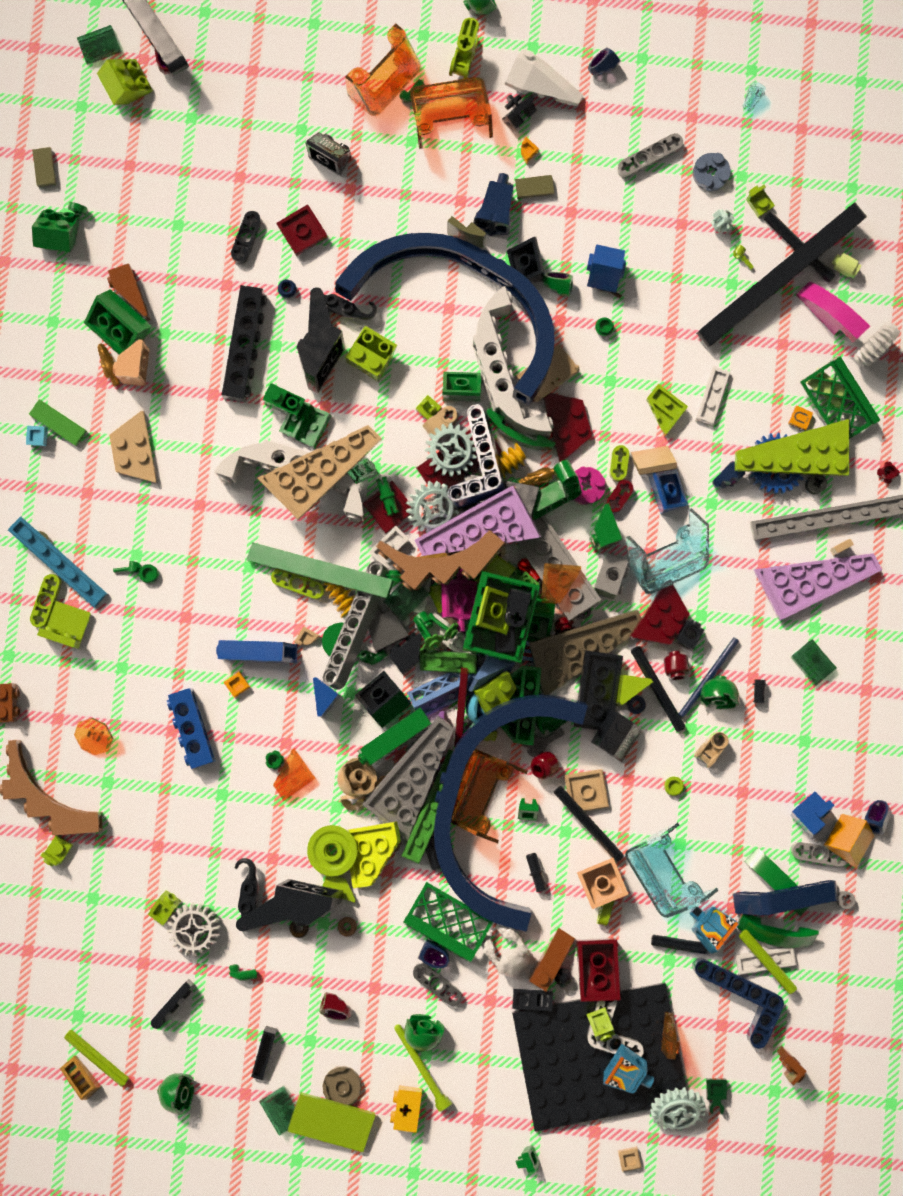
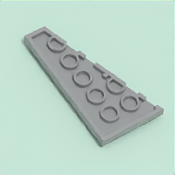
M439 715L363 802V806L384 823L397 821L400 836L406 841L409 839L412 827L416 822L417 815L424 803L442 755L454 731V727Z

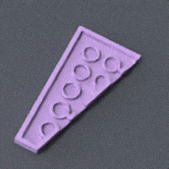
M515 485L418 537L414 541L421 555L425 556L465 550L479 541L489 530L505 543L539 538L541 535Z
M870 553L758 568L753 571L778 620L781 621L882 571V568L875 554Z

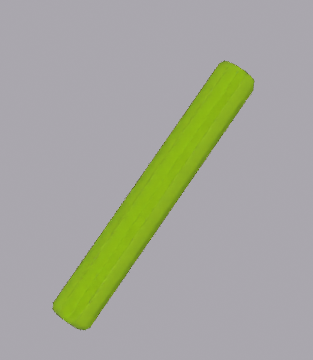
M746 929L739 934V938L787 993L793 994L797 990V986Z
M69 1030L65 1034L64 1039L119 1086L123 1087L128 1082L129 1077L77 1033Z

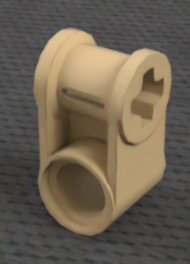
M446 406L436 415L429 418L422 427L428 434L436 435L434 432L435 428L441 431V425L444 424L448 429L450 423L454 425L458 421L457 411L452 406ZM447 412H448L449 414L453 413V414H452L453 419H451V420H450V418H447V419H446V413H447Z
M718 731L711 733L693 756L700 758L707 764L706 767L710 768L728 745V736ZM717 735L723 737V743L719 746L714 743V738Z

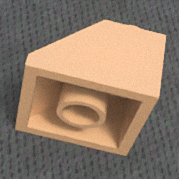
M138 340L118 355L117 362H114L113 373L122 384L146 386L150 349L143 340Z
M614 858L577 872L592 909L629 895Z

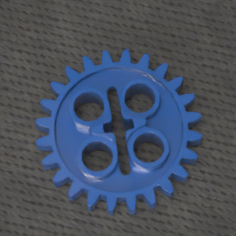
M778 432L775 437H773L772 433H769L768 439L763 435L761 442L756 440L754 443L758 445L780 439V433ZM752 472L748 477L749 479H756L753 485L759 483V490L766 487V493H769L773 489L774 495L778 493V490H780L781 494H784L786 489L790 492L793 490L792 485L797 487L799 486L798 481L804 480L801 474H786V480L781 479L779 473H774V479H771L772 473L764 474L763 472Z

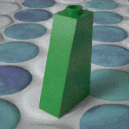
M420 707L357 751L359 761L363 765L366 764L367 767L371 766L427 728L431 722Z

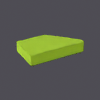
M341 876L325 877L323 886L343 890L342 899L355 903L356 898L346 878Z

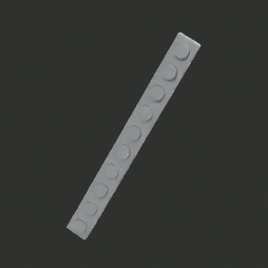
M903 494L751 521L750 527L753 541L902 515Z

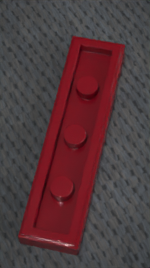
M462 667L454 747L462 737L464 728L469 669Z

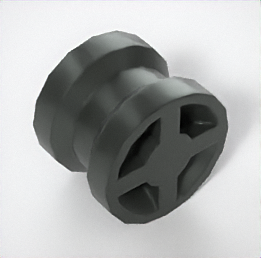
M812 475L805 481V489L813 495L819 494L827 487V479L823 475Z

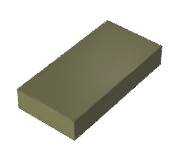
M52 148L32 149L37 187L57 185Z
M552 175L515 179L517 199L548 196L555 193Z

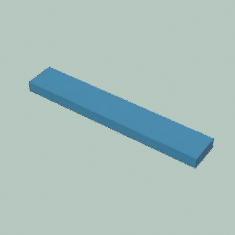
M22 516L7 529L94 608L108 594Z

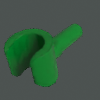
M129 561L128 567L113 568V573H137L140 569V563Z

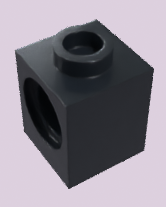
M691 620V622L686 621L674 642L692 651L705 630L695 620ZM687 629L694 631L695 636L693 639L687 638Z

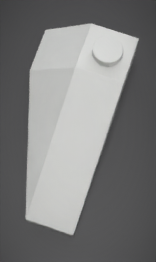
M521 49L516 56L504 83L505 86L521 93L535 92L538 93V97L550 96L557 102L578 107L584 96L542 58L535 55L532 51Z

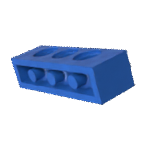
M193 688L169 694V700H166L169 711H173L174 714L172 722L174 728L179 730L180 737H178L180 747L185 749L186 755H184V760L187 767L190 766L191 769H195L216 762ZM183 705H186L189 709L186 716L180 714V708ZM191 723L194 726V732L189 735L186 733L185 728ZM194 742L200 744V750L197 753H194L191 749Z

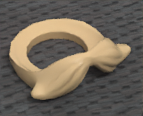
M344 795L340 797L338 802L342 803L347 810H359L366 799L365 797ZM348 799H358V800L356 801V803H355L354 805H352V804H351V801L348 800Z

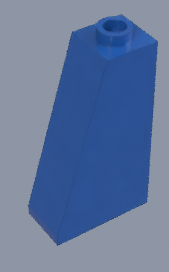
M218 640L216 654L217 659L228 661L297 664L298 644L276 641Z

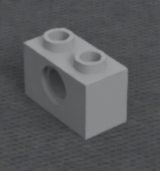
M610 553L605 555L594 585L597 594L612 600L617 595H621L624 587L621 584L622 579L627 577L630 567H627L629 560ZM608 574H614L617 580H610Z

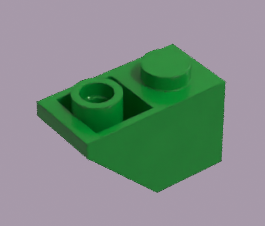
M270 383L262 399L265 405L293 416H298L305 402L304 398L273 383Z

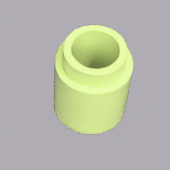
M844 252L841 255L837 254L832 261L833 269L848 278H854L862 266L858 263V260Z

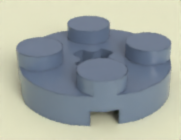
M719 152L706 153L696 160L692 176L694 182L699 187H703L707 191H717L728 181L731 169L729 162L724 158L723 154ZM709 168L715 169L714 176L711 173H707Z

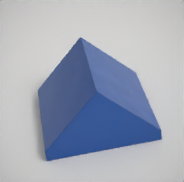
M677 469L655 472L649 477L660 514L688 506Z
M314 677L313 686L317 717H325L341 695L326 685L320 678Z

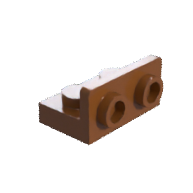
M17 683L0 684V723L17 722V718L20 717V707L17 706L20 689L17 687Z
M781 1045L777 1053L780 1055L779 1060L787 1068L783 1074L794 1086L805 1078L807 1071Z

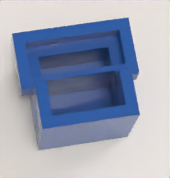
M596 244L594 254L590 253L586 270L590 271L587 287L616 293L619 280L623 278L625 273L626 260H624L626 250Z
M814 791L791 812L790 816L812 839L823 829L825 824L822 819L833 810L835 805L830 799L825 802Z

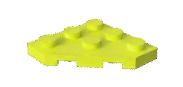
M397 821L346 829L354 836L358 850L356 861L350 868L353 888L371 886L376 882L401 841Z

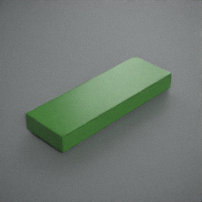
M38 399L29 412L31 417L76 447L87 432L86 429Z
M420 651V671L460 673L462 667L468 668V673H477V654L445 651H430L427 653L426 651Z

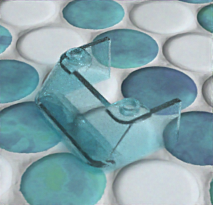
M688 509L689 524L678 529L676 541L646 554L645 550L630 535L626 537L627 560L641 589L646 594H653L703 571L708 566L709 524L694 509Z
M678 822L655 832L629 848L625 853L626 860L657 912L665 918L701 906L719 891L716 887L703 892L698 883L694 881L684 882L665 849L669 848L672 844L669 833L680 826Z

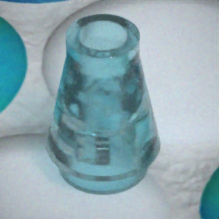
M753 81L749 85L742 107L747 111H752L766 94V87L757 81Z

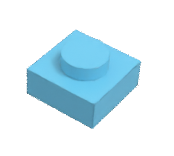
M27 426L26 445L47 446L48 427Z

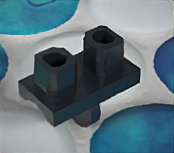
M509 94L506 97L508 103L504 107L506 110H509L511 107L513 109L502 120L504 123L509 122L513 128H518L524 123L519 115L522 110L528 118L537 111L533 104L534 97L530 95L518 103L522 97L519 94L515 97Z

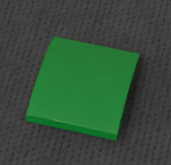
M304 402L298 416L286 415L279 432L316 449L332 415L314 407L310 403Z

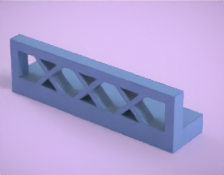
M477 662V673H478V671L480 670V666H479V664H478V662ZM448 672L407 692L415 711L421 707L425 715L428 716L457 702L460 673ZM477 673L468 674L466 697L473 693L469 691V688ZM459 677L457 681L449 682L451 678ZM441 685L439 690L432 691L433 687ZM420 693L424 694L423 698L414 700V696Z

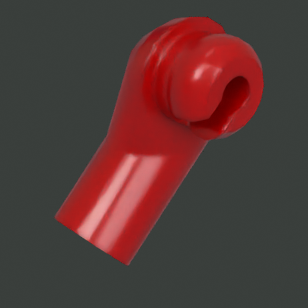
M522 558L518 562L517 566L521 572L524 573L526 571L537 582L541 580L528 559Z

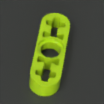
M275 569L271 574V580L276 586L306 597L320 599L325 593L324 586L312 579ZM282 572L283 577L287 579L291 575L289 586H285L287 582L280 580L278 583L275 575H279ZM295 579L303 581L301 589L293 588L292 583ZM307 581L311 582L308 586L312 588H315L316 585H318V589L321 590L320 594L316 593V595L314 596L313 592L308 589L307 593H304L303 591L307 587Z
M48 574L43 578L30 615V623L34 627L44 628L46 626L54 601L57 600L62 586V581L57 575ZM54 578V581L57 582L56 586L52 585L50 590L54 592V594L52 595L48 592H44L45 589H50V584H48V581L53 580ZM49 596L51 603L48 606H43L41 604L42 597ZM38 608H41V609H44V610H48V611H47V613H46V612H42V611L38 610ZM42 612L41 617L44 618V621L37 624L38 621L35 620V617H39Z

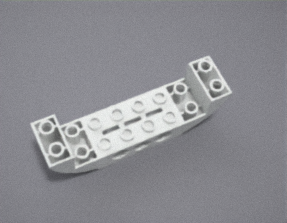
M504 286L485 304L477 323L476 335L472 337V347L492 410L504 416V422L514 430L527 436L537 438L538 435H541L548 439L552 428H554L551 417L547 418L545 412L525 419L526 414L523 406H519V401L512 397L514 377L512 371L507 369L508 358L506 352H502V339L500 334H496L495 328L497 327L495 319L509 315L510 308H512V295L510 291H506ZM503 388V389H505L506 391H505V392H501V391H499L498 389Z
M264 439L263 443L251 444L229 454L216 467L214 473L218 477L217 479L221 480V483L227 485L237 484L244 463L249 468L256 469L261 467L264 469V472L270 473L274 469L287 465L291 461L310 452ZM279 459H285L284 462L277 463ZM346 474L332 489L337 490L336 493L340 495H348L344 508V513L348 520L359 523V521L364 522V508L359 491L351 477Z

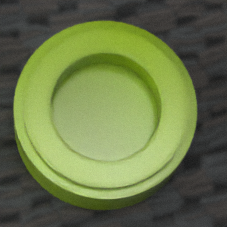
M671 776L664 782V790L669 795L677 796L684 789V783L679 777Z

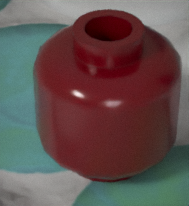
M671 651L663 659L665 674L671 680H682L689 674L690 668L687 655L681 654L680 651Z
M548 751L540 753L531 761L533 775L541 780L550 778L559 770L557 757Z

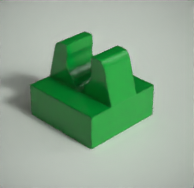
M521 798L517 819L537 821L539 805H537L536 799H532V804H526L525 798Z
M533 1145L525 1147L521 1155L517 1157L518 1160H515L517 1168H526L528 1173L536 1171L540 1164Z

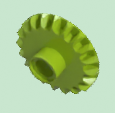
M327 825L319 828L310 837L307 845V856L310 864L316 871L326 876H339L347 872L356 861L358 853L354 836L351 835L349 830L337 825ZM330 845L337 847L336 855L330 853Z

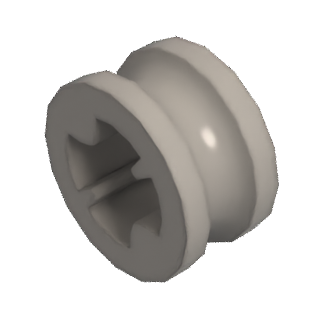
M841 891L838 893L839 900L836 902L840 907L850 909L855 905V896L851 892ZM846 894H848L850 902L843 905L844 901L841 898L843 896L846 897Z

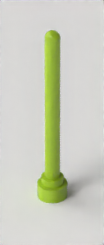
M396 1024L394 1030L434 1095L435 1106L438 1112L443 1111L452 1104L448 1096L441 1093L417 1051L407 1043L402 1026Z

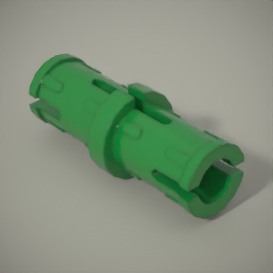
M382 477L384 485L380 478L376 479L375 481L381 493L380 499L384 502L387 516L393 515L391 507L393 512L398 514L399 510L394 500L395 494L391 491L388 477Z

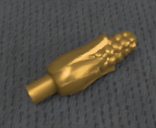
M99 343L97 348L103 374L106 378H110L113 387L119 386V379L113 373V356H110L107 347L103 343Z
M540 468L532 473H527V476L518 481L521 484L531 486L546 483L553 479L555 475L554 468Z

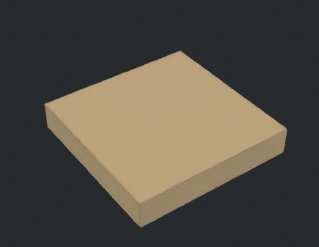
M668 446L631 452L632 461L639 475L677 468V462Z
M603 769L564 775L567 793L584 811L609 807Z

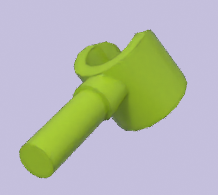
M738 245L733 251V256L741 259L751 270L754 266L744 256L746 248Z

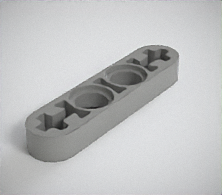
M678 133L670 134L624 158L618 164V175L622 178H629L675 154L682 148L683 137ZM672 139L678 141L677 146L673 144L667 150V146L671 144ZM660 147L663 150V154L657 156L654 154L653 149ZM645 156L647 163H638L637 157ZM633 160L634 165L629 168V172L626 170L622 171L623 165L628 167L632 164Z

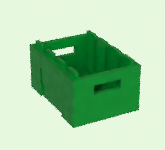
M482 571L463 651L519 665L522 661L540 585ZM486 586L505 593H509L511 588L531 592L525 622L522 626L515 627L516 653H497L495 632L476 626ZM515 613V615H514L515 621H519V618L516 617V613Z

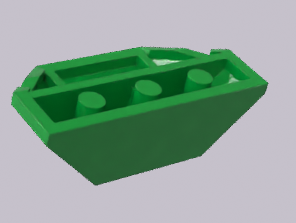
M522 665L510 674L516 687V691L510 700L524 696L539 695L542 668ZM536 717L517 719L500 728L513 743L533 745Z

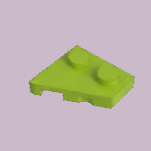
M659 383L646 399L665 436L688 408V405Z
M505 671L474 690V693L483 712L486 713L490 709L509 701L516 691V687L509 672Z

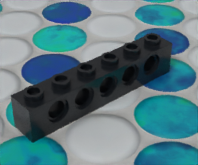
M240 285L221 393L225 400L246 403L247 398L251 396V386H249L250 379L254 378L255 369L252 366L253 361H256L258 356L256 343L260 342L261 331H259V326L264 321L262 308L267 303V295H265L263 288ZM251 304L256 305L255 310H253V311H248V310H247V307H248L249 305H251ZM246 323H253L251 329H244ZM243 341L250 342L248 347H240ZM240 359L247 360L244 366L237 365ZM238 377L244 379L240 385L234 384L235 379Z

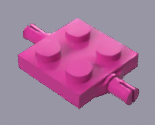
M462 568L456 574V578L452 579L448 585L441 584L442 618L456 620L459 624L457 627L458 632H465V620H470L477 594V582L463 578Z

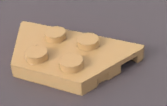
M140 411L109 434L115 471L119 474L158 483L145 412Z

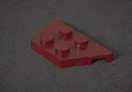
M549 393L543 398L547 417H551L553 422L552 436L558 460L561 462L591 439L592 433L583 400Z
M669 578L664 581L629 636L630 639L645 640V642H656L660 645L669 646L676 638L690 613Z

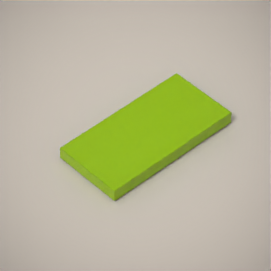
M300 1092L288 1132L364 1152L376 1114L372 1111Z

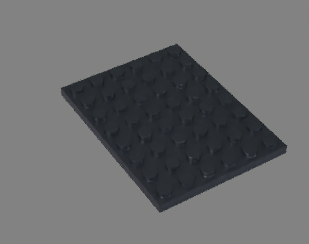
M665 982L621 990L620 1000H617L611 1024L615 1034L637 1040L643 1046L642 1058L647 1062V1074L654 1077L651 1088L640 1084L635 1093L603 1084L604 1071L615 1054L594 1048L588 1042L587 1034L590 1022L587 1014L594 1012L597 1001L581 1002L580 999L554 1003L552 1005V1012L532 1010L512 1012L535 1132L652 1109L651 1103H655V1098H661L660 1093L666 1094L667 1090L674 1091L675 1088H678V1090L686 1088ZM605 1001L604 1007L610 1012L611 1009H607L608 1002L612 1001ZM592 1035L591 1038H593L594 1043H596V1038ZM614 1038L610 1041L612 1049H618L621 1045L619 1039ZM627 1041L624 1042L627 1048L633 1052H639L637 1045L631 1048L626 1045Z

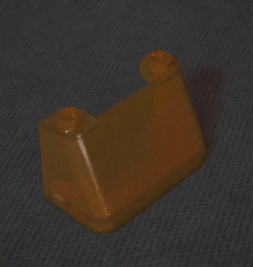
M397 23L387 33L391 50L369 73L363 68L356 67L345 76L347 96L371 116L381 114L413 80L421 68L420 60L406 32Z

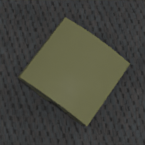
M453 216L448 219V235L467 241L479 248H484L486 233L473 222L466 227Z

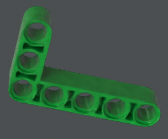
M563 460L554 466L553 470L557 481L539 490L532 516L533 521L581 495L582 490L579 478L568 460Z

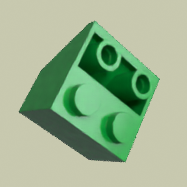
M52 209L42 210L31 226L33 247L71 252L76 243L80 215L73 214L72 212H56Z

